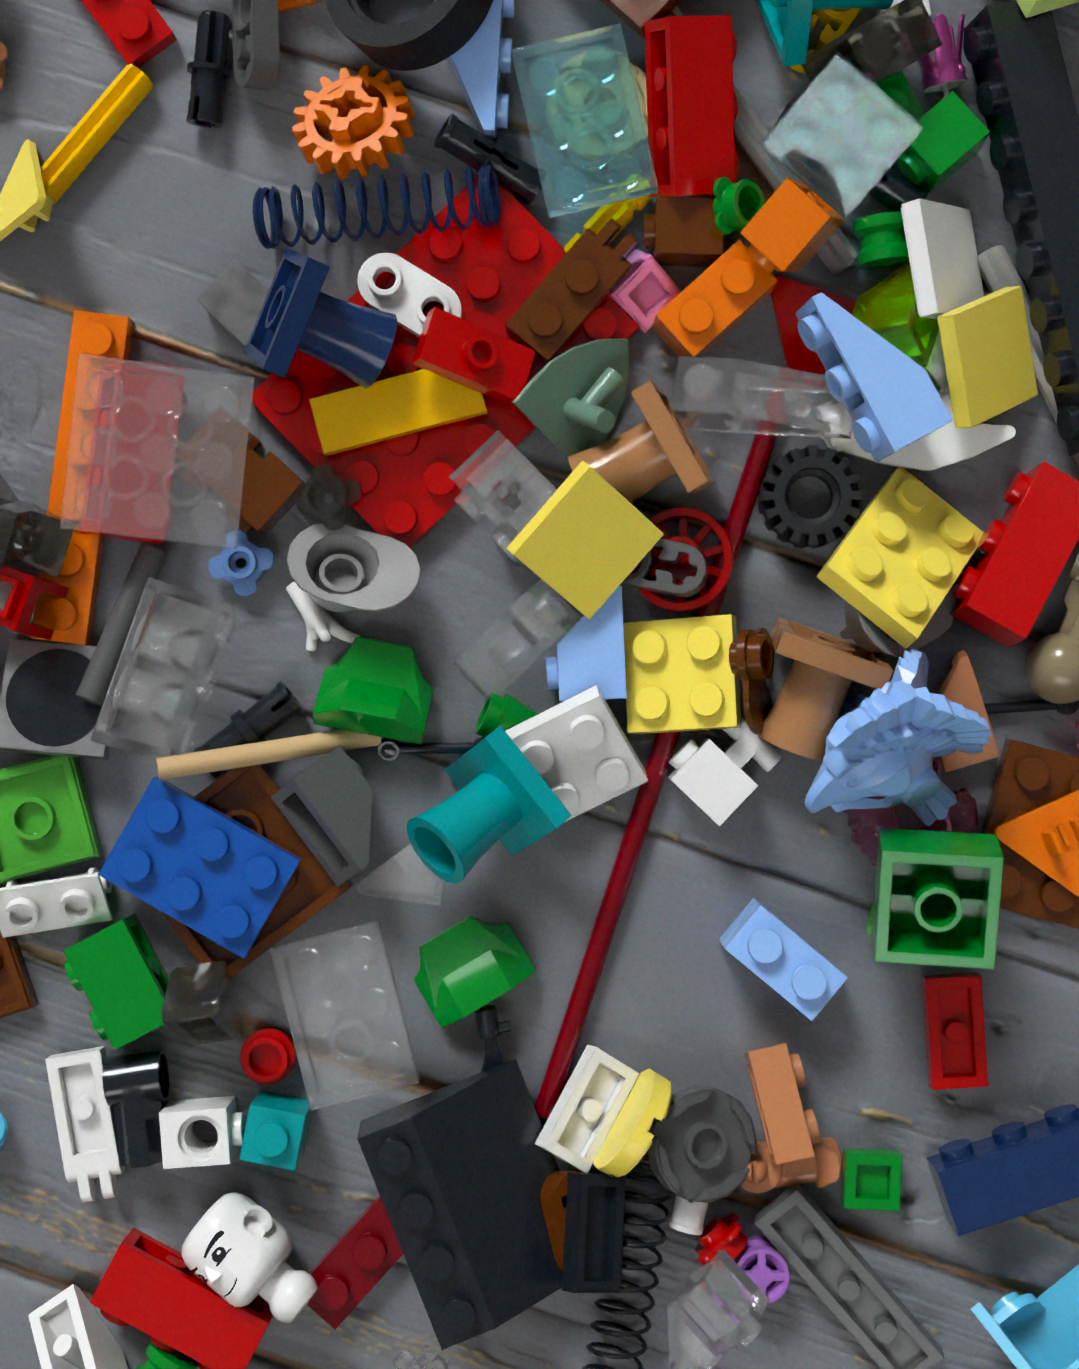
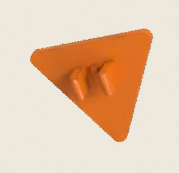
M1079 790L996 826L994 834L997 835L999 841L1079 898Z

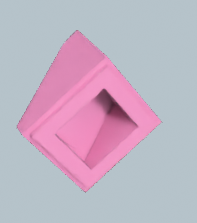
M635 249L625 258L632 264L631 268L608 295L639 326V329L646 333L653 326L656 314L682 291L651 254Z

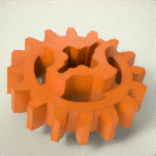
M367 65L361 67L357 76H350L349 71L345 67L340 69L339 80L332 82L325 76L321 77L322 89L318 93L309 90L303 93L308 107L302 106L294 109L293 113L298 124L292 127V131L308 165L315 163L319 173L322 175H326L335 168L340 180H345L351 169H357L362 178L368 177L369 166L374 163L383 169L388 168L389 164L386 156L390 152L403 155L405 148L401 138L413 137L415 133L411 124V120L416 118L415 112L403 83L400 80L392 82L389 72L385 69L373 77Z

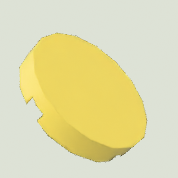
M650 1068L639 1073L593 1162V1165L598 1170L618 1178L629 1173L639 1163L653 1143L654 1135L649 1130L654 1118L662 1122V1119L667 1115L672 1098L671 1081Z

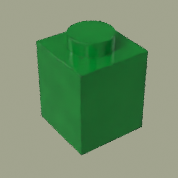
M952 90L901 134L894 151V155L897 157L896 164L905 178L916 185L921 183L925 189L930 191L929 193H932L981 150L990 131Z

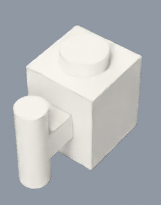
M742 717V728L722 729L734 740L724 752L706 737L699 744L691 738L669 761L675 769L667 777L718 826L758 787L741 768L753 758L768 772L782 758V755L766 740L751 732Z

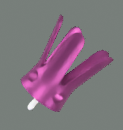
M938 14L935 17V62H933L924 39L918 33L916 27L907 25L909 37L922 68L924 93L943 91L945 97L949 94V90L967 83L966 69L961 61L965 14H962L959 18L956 49L953 28L951 25H948L946 16Z

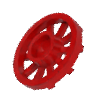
M672 508L651 517L649 520L664 533L661 537L662 539L691 545L704 558L724 553V563L722 569L708 565L709 574L719 579L709 591L704 586L699 591L701 597L686 602V597H677V602H671L662 599V593L638 590L650 602L669 611L688 612L713 603L727 586L734 564L733 547L725 530L710 515L692 508ZM689 518L705 523L693 540L688 538ZM672 519H679V536L671 537L663 523ZM713 530L718 535L721 544L701 549L699 546ZM655 549L654 556L659 557L663 550ZM682 556L680 563L677 565L663 563L658 559V564L654 565L650 576L656 574V569L668 571L675 576L677 585H683L685 577H695L697 569L690 565L688 556ZM640 562L632 570L631 574L635 573L640 568Z

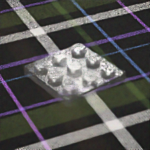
M79 353L60 528L236 549L254 378Z

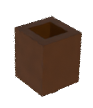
M657 196L653 214L643 215L642 248H652V256L661 266L709 267L723 254V235L719 233L715 226L713 211L715 198Z

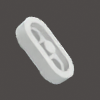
M375 254L368 258L359 270L357 284L365 303L372 309L395 314L397 324L419 338L421 337L426 320L423 309L427 303L437 301L444 306V311L459 318L463 316L459 297L454 290L396 254ZM383 272H390L396 276L394 285L385 290L378 288L375 285L377 276Z

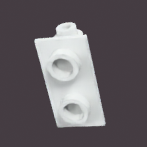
M96 867L89 868L86 873L61 876L59 879L53 880L49 878L24 883H17L15 880L8 881L6 887L0 888L1 934L5 938L110 921L113 919L106 893H111L112 883L99 876V870Z

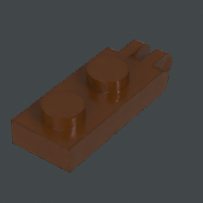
M613 218L606 223L598 234L588 228L505 324L507 330L528 348L535 350V354L546 363L553 360L632 266L625 257L634 248L638 240L628 233L613 249L608 243L621 227Z

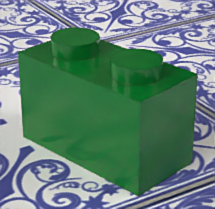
M135 913L63 950L67 958L64 968L68 979L76 990H84L93 1008L90 1011L93 1027L101 1039L104 1041L109 1039L114 1050L174 1020L185 1010Z

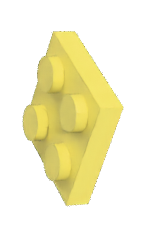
M727 614L623 623L627 733L649 734L742 728L739 675H733L729 664L730 645L732 642L737 641V623L734 615Z

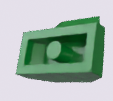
M356 637L340 660L325 668L313 712V724L422 745L433 698V688L422 676L415 649L409 646Z
M469 916L419 946L420 971L414 977V982L439 1025L443 1028L465 1018L513 989L536 972V966L509 921L504 924L493 925Z

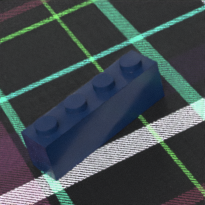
M1067 1104L1054 1107L1044 1113L1045 1119L1024 1125L1023 1122H1010L1000 1125L991 1131V1137L973 1143L969 1139L948 1142L939 1148V1154L927 1157L946 1219L958 1236L1079 1197V1108L1076 1105Z

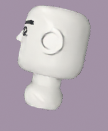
M227 1193L219 1198L197 1222L182 1245V1258L189 1270L234 1307L246 1306L259 1295L269 1303L270 1312L278 1321L291 1323L318 1290L317 1283L311 1274L304 1270H294L285 1262L292 1250V1239L288 1231L271 1217L266 1209L258 1206L242 1193Z

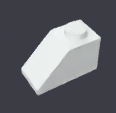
M72 1284L28 1314L41 1369H128L123 1350L78 1286Z

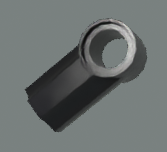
M164 1051L106 1057L102 1074L103 1090L108 1106L114 1107L120 1166L138 1168L162 1162L159 1112L165 1107V1100H167L169 1095V1068Z

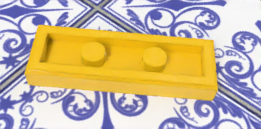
M426 369L376 381L368 388L358 386L309 399L325 456L487 414L482 393Z

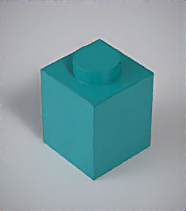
M260 1090L249 1107L239 1160L295 1171L304 1154L314 1100Z

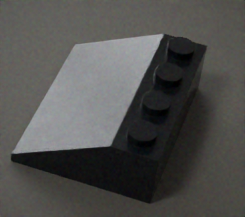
M516 1059L360 1121L357 1140L442 1350L499 1327L562 1288L563 1271L558 1267L554 1258L540 1199V1192L544 1181L550 1174L560 1170L554 1155L535 1145L543 1126ZM567 1195L562 1197V1204L566 1206Z

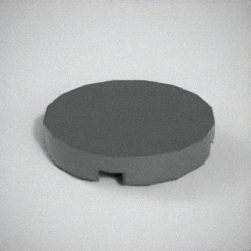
M694 1086L672 1095L667 1115L662 1119V1122L654 1118L649 1130L654 1135L653 1143L647 1152L651 1170L664 1188L683 1199L710 1203L729 1196L744 1182L750 1171L747 1165L750 1162L751 1153L755 1154L757 1139L752 1118L739 1100L716 1088Z

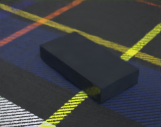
M568 1172L562 1291L570 1293H621L626 1175L616 1178L615 1176L611 1177L603 1173Z

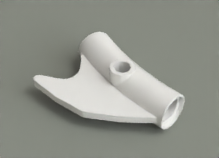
M939 330L910 353L908 357L926 369L953 421L877 463L915 470L933 471L973 458L1010 440L1016 434L1015 428L1010 425L981 423L973 428H956ZM834 399L815 407L816 420L828 448L836 450V453L842 452L875 462L871 453L865 452L857 443L852 431L853 420L843 402Z

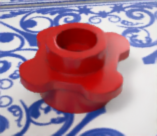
M735 1213L729 1214L724 1219L720 1216L713 1218L704 1226L703 1234L697 1236L696 1240L699 1243L695 1251L699 1254L697 1261L701 1265L710 1262L716 1269H721L731 1263L744 1249L748 1237L741 1231L742 1226L737 1222L739 1217Z

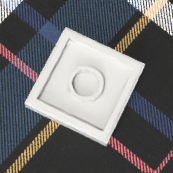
M920 198L901 204L918 315L922 318L938 319L937 317L984 297L970 209Z

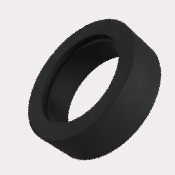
M326 0L327 9L333 22L350 41L375 63L400 71L427 68L456 53L477 32L493 0H435L422 13L408 21L399 24H383L373 20L370 0Z

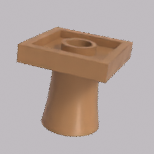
M651 380L631 392L646 419L645 421L606 442L568 456L572 471L583 460L630 503H633L675 474H678L688 493L698 494L717 483L664 389Z
M777 616L770 634L775 653L794 660L773 707L763 721V731L759 736L767 742L791 753L823 761L826 736L829 735L830 730L841 716L852 681L875 689H882L885 683L890 681L893 669L882 654L878 655L865 651L856 643Z

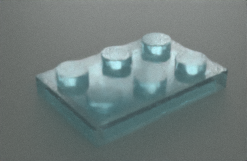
M620 23L511 49L548 218L658 193L657 179Z

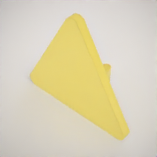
M29 139L23 143L0 193V241L18 227L29 232H35L38 217L44 221H49L53 200L45 194L36 143Z

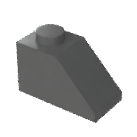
M338 746L290 780L271 799L337 887L369 865L374 790L365 779L360 765L352 758H349L341 746Z

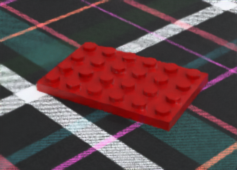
M475 178V200L481 215L478 199V178ZM499 185L501 216L496 228L493 226L488 229L483 228L478 223L475 215L466 231L461 230L455 224L453 218L444 233L439 232L430 221L425 232L422 235L416 234L396 255L454 290L461 303L462 319L526 346L506 329L505 324L566 253L564 248L508 190ZM467 186L453 199L457 216L462 225L466 224L469 213L470 198ZM448 205L435 216L440 227H443L445 224ZM383 272L377 276L375 285L380 289H389L394 285L396 276L390 272ZM359 290L348 300V302L372 309L365 303ZM607 295L554 358L572 347L598 339L629 340L638 332L639 326ZM431 301L425 305L423 314L427 317V313L434 307L444 311V306L437 301ZM397 324L396 335L390 354L381 373L374 382L422 370L423 368L412 364L420 338ZM297 350L285 378L272 373L247 397L377 534L403 542L410 549L537 429L516 406L513 407L482 393L487 414L325 456L309 399L360 385L339 371ZM537 354L534 355L527 384L547 364Z

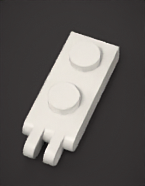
M105 1046L54 1054L45 1059L65 1177L68 1183L77 1181L80 1199L83 1203L96 1200L94 1178H99L104 1199L117 1197L118 1183L116 1175L125 1172V1166H120L114 1107L108 1106L103 1090V1064L107 1057Z

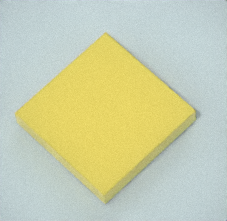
M1022 286L1004 287L937 317L956 428H973L1038 395Z
M582 460L509 544L507 549L590 620L664 533L599 473Z

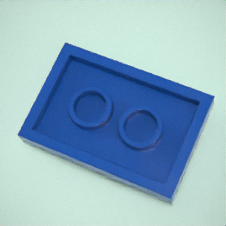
M156 776L150 782L98 875L244 959L248 956L303 859L166 780L159 781L158 776Z

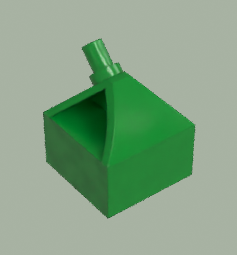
M879 828L872 930L875 962L995 969L1004 861L996 834Z

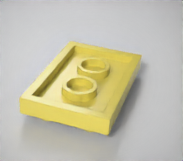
M897 467L884 482L816 577L902 647L907 649L918 639L977 549L979 540L984 532L905 468Z

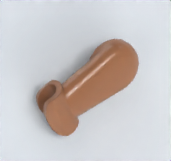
M831 1137L820 1138V1143L812 1144L814 1157L771 1165L766 1142L757 1141L755 1154L751 1153L750 1162L747 1165L750 1171L740 1187L748 1192L759 1194L774 1188L792 1186L796 1183L815 1182V1187L817 1188L828 1186L838 1180L842 1168V1157L838 1143Z

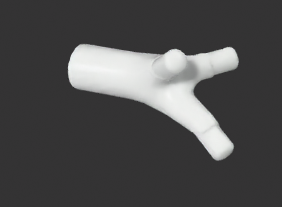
M295 581L286 587V591L305 622L307 631L306 650L316 651L318 636L323 642H328L332 635L351 644L356 637H361L345 629L335 621L323 607L313 601L307 592L300 589Z

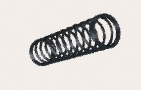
M648 1152L645 1153L641 1160L649 1161ZM639 1161L626 1174L627 1179L656 1182L662 1186L651 1170V1165ZM625 1191V1201L653 1204L665 1212L664 1218L650 1221L633 1214L624 1213V1224L650 1226L658 1231L662 1237L658 1241L646 1243L637 1238L623 1235V1247L647 1248L657 1256L658 1260L655 1263L646 1265L622 1257V1263H626L622 1264V1269L644 1270L653 1277L654 1282L651 1285L640 1287L621 1279V1285H623L621 1286V1292H640L647 1296L650 1304L645 1308L637 1309L629 1304L611 1299H598L594 1302L595 1306L602 1311L620 1315L637 1314L646 1321L645 1328L639 1331L603 1320H596L590 1324L594 1331L604 1335L637 1338L642 1343L641 1350L631 1353L612 1344L592 1342L586 1345L590 1353L609 1359H632L638 1364V1369H644L643 1364L637 1358L648 1349L647 1343L641 1335L648 1332L652 1327L651 1321L644 1313L650 1311L655 1306V1299L648 1291L654 1289L659 1284L658 1276L651 1269L663 1262L661 1253L655 1247L667 1240L666 1233L658 1225L665 1223L671 1218L669 1210L661 1203L672 1199L675 1195L673 1192L669 1191V1195L662 1198H650L635 1192ZM602 1304L613 1305L624 1309L612 1308ZM598 1326L612 1327L622 1331L607 1330ZM594 1348H605L619 1352L621 1354L603 1352L596 1350ZM587 1364L582 1367V1369H616L601 1364Z

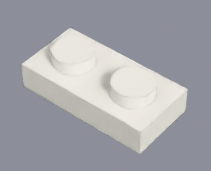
M587 1044L540 1132L535 1145L575 1169L588 1173L639 1073L598 1047Z

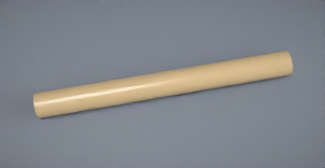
M338 729L156 758L157 773L160 781L328 754L338 746H341L344 751L380 745L381 737Z

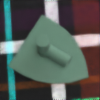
M598 339L572 347L549 361L528 382L512 402L567 460L568 456L603 443L615 426L617 416L624 401L629 374L628 339Z

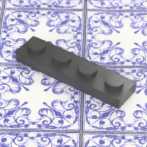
M798 1183L789 1187L755 1214V1225L881 1369H931L944 1359L942 1347Z

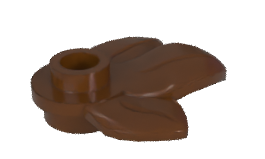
M758 628L756 631L753 629L741 630L737 641L732 642L729 648L731 671L733 675H739L742 681V700L746 723L755 735H761L763 731L762 713L770 711L773 707L766 679H770L773 673L775 650L770 635L765 628Z

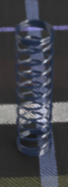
M489 164L487 166L482 165L478 172L480 215L475 200L473 169L469 166L466 169L470 202L465 225L460 223L453 204L452 175L446 168L444 171V185L448 209L443 227L438 225L432 210L431 182L426 171L422 173V190L426 206L425 221L422 229L416 227L410 213L409 182L404 173L401 174L399 179L401 199L405 212L400 231L394 229L388 215V188L386 180L382 175L378 178V196L383 214L379 233L372 231L367 220V193L364 181L361 178H358L356 181V198L361 216V225L357 235L351 234L345 222V192L343 184L339 180H336L334 184L335 206L340 221L336 237H331L324 226V196L321 185L318 182H315L312 187L313 207L319 225L314 239H309L303 230V199L300 188L296 184L292 186L290 193L292 212L297 226L295 239L288 241L282 233V202L280 193L274 186L271 189L259 187L254 194L252 211L254 227L259 242L265 249H275L280 239L288 247H294L301 236L308 244L315 245L321 238L322 233L331 243H336L342 236L343 231L351 240L358 241L363 235L365 228L374 239H379L385 232L386 226L396 237H401L407 228L408 222L417 234L422 235L428 228L430 220L439 232L444 233L449 227L452 218L461 230L466 231L472 223L474 215L483 228L488 229L492 226L496 228L501 216V200L497 175L494 167ZM264 197L267 202L270 214V239L268 237L264 222Z

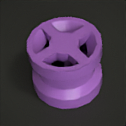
M748 1237L744 1249L730 1263L735 1286L741 1296L751 1303L760 1305L773 1303L782 1297L788 1288L790 1279L788 1265L782 1254L767 1237ZM757 1258V1264L754 1265L751 1270H749L747 1267H750L754 1262H756Z

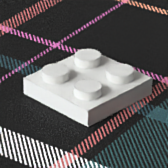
M597 685L505 731L572 816L566 821L648 782L643 765Z

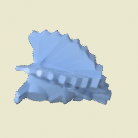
M910 646L909 652L905 650L903 658L899 657L891 682H886L882 689L877 688L874 690L870 698L860 694L854 701L847 700L844 702L840 718L830 730L829 735L826 736L825 756L806 795L805 807L810 813H817L821 809L831 806L837 813L848 809L890 808L906 804L912 808L926 826H931L936 819H946L949 808L957 803L956 795L939 779L933 770L932 757L945 756L954 753L956 750L969 754L983 752L982 746L990 744L987 737H993L987 720L979 717L977 712L964 708L962 704L949 701L945 695L930 693L927 689L929 661L927 660L926 653ZM882 796L885 798L878 800L867 797Z

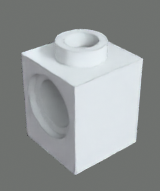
M236 1096L169 1101L159 1112L163 1169L231 1164L240 1150L239 1146H242L246 1128L245 1113L237 1112ZM205 1120L213 1124L218 1133V1141L206 1143L198 1139L193 1130V1122Z

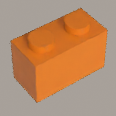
M786 178L740 233L751 242L746 252L768 272L772 273L774 269L779 273L801 272L843 224L845 219L806 183Z
M740 239L655 316L652 328L688 368L771 294L778 281L770 272L749 256L746 252L748 247Z

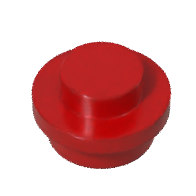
M265 1028L252 1033L244 1042L240 1052V1063L245 1074L254 1082L263 1085H272L284 1080L292 1071L296 1061V1050L291 1039L282 1031L273 1028Z

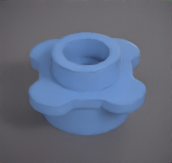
M235 530L226 536V546L219 556L212 557L209 560L208 570L212 577L217 579L224 578L234 585V590L238 595L249 596L255 593L257 582L263 577L265 570L273 567L275 560L271 550L268 548H258L249 541L247 534L243 531ZM239 558L246 560V566L242 569L236 565Z

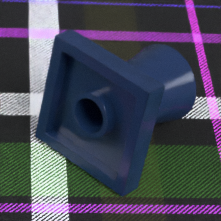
M286 247L244 353L261 368L285 378L297 350L339 371L363 388L370 387L381 373L393 346L397 330L396 315L362 307L321 292L330 267Z

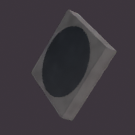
M9 639L0 695V751L108 760L121 662L102 706H98L75 696L96 646Z

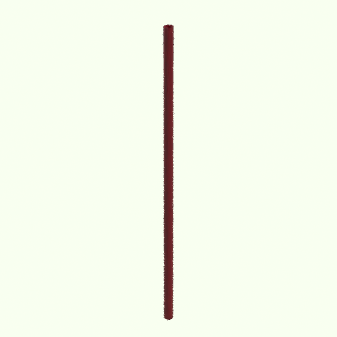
M772 380L724 526V530L733 547V570L793 390L791 384L783 381ZM724 553L715 555L712 563L713 567L723 568ZM709 574L705 584L708 591L715 585L719 579L718 577ZM729 582L713 603L697 609L695 617L719 615ZM680 732L656 734L645 768L648 782L639 786L535 1103V1108L541 1118L548 1119L564 1089Z

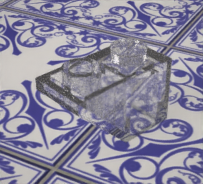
M724 1249L718 1252L711 1261L698 1266L688 1273L667 1306L670 1369H712L721 1360L727 1349L733 1345L737 1350L745 1348L757 1337L762 1329V1325L758 1321L770 1299Z

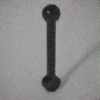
M1046 700L985 703L984 705L987 714L1057 710L1061 714L1068 715L1077 711L1079 700L1068 704H1056Z
M479 737L474 742L422 743V745L399 743L398 740L383 738L378 746V755L385 761H393L399 754L466 753L485 737Z

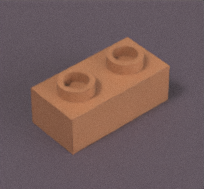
M786 1043L747 1052L744 1057L771 1165L814 1157L812 1144L820 1143V1133L813 1110L803 1111L798 1088L806 1086V1079L799 1054L789 1055Z

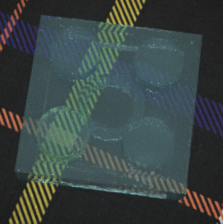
M837 51L763 140L761 146L841 215L847 218L922 132L923 125Z

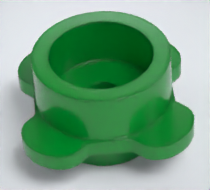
M727 177L718 178L714 183L713 193L715 199L713 211L717 230L722 235L731 234L732 231L741 232L765 204L764 195L760 187L749 179H742L737 183H732Z

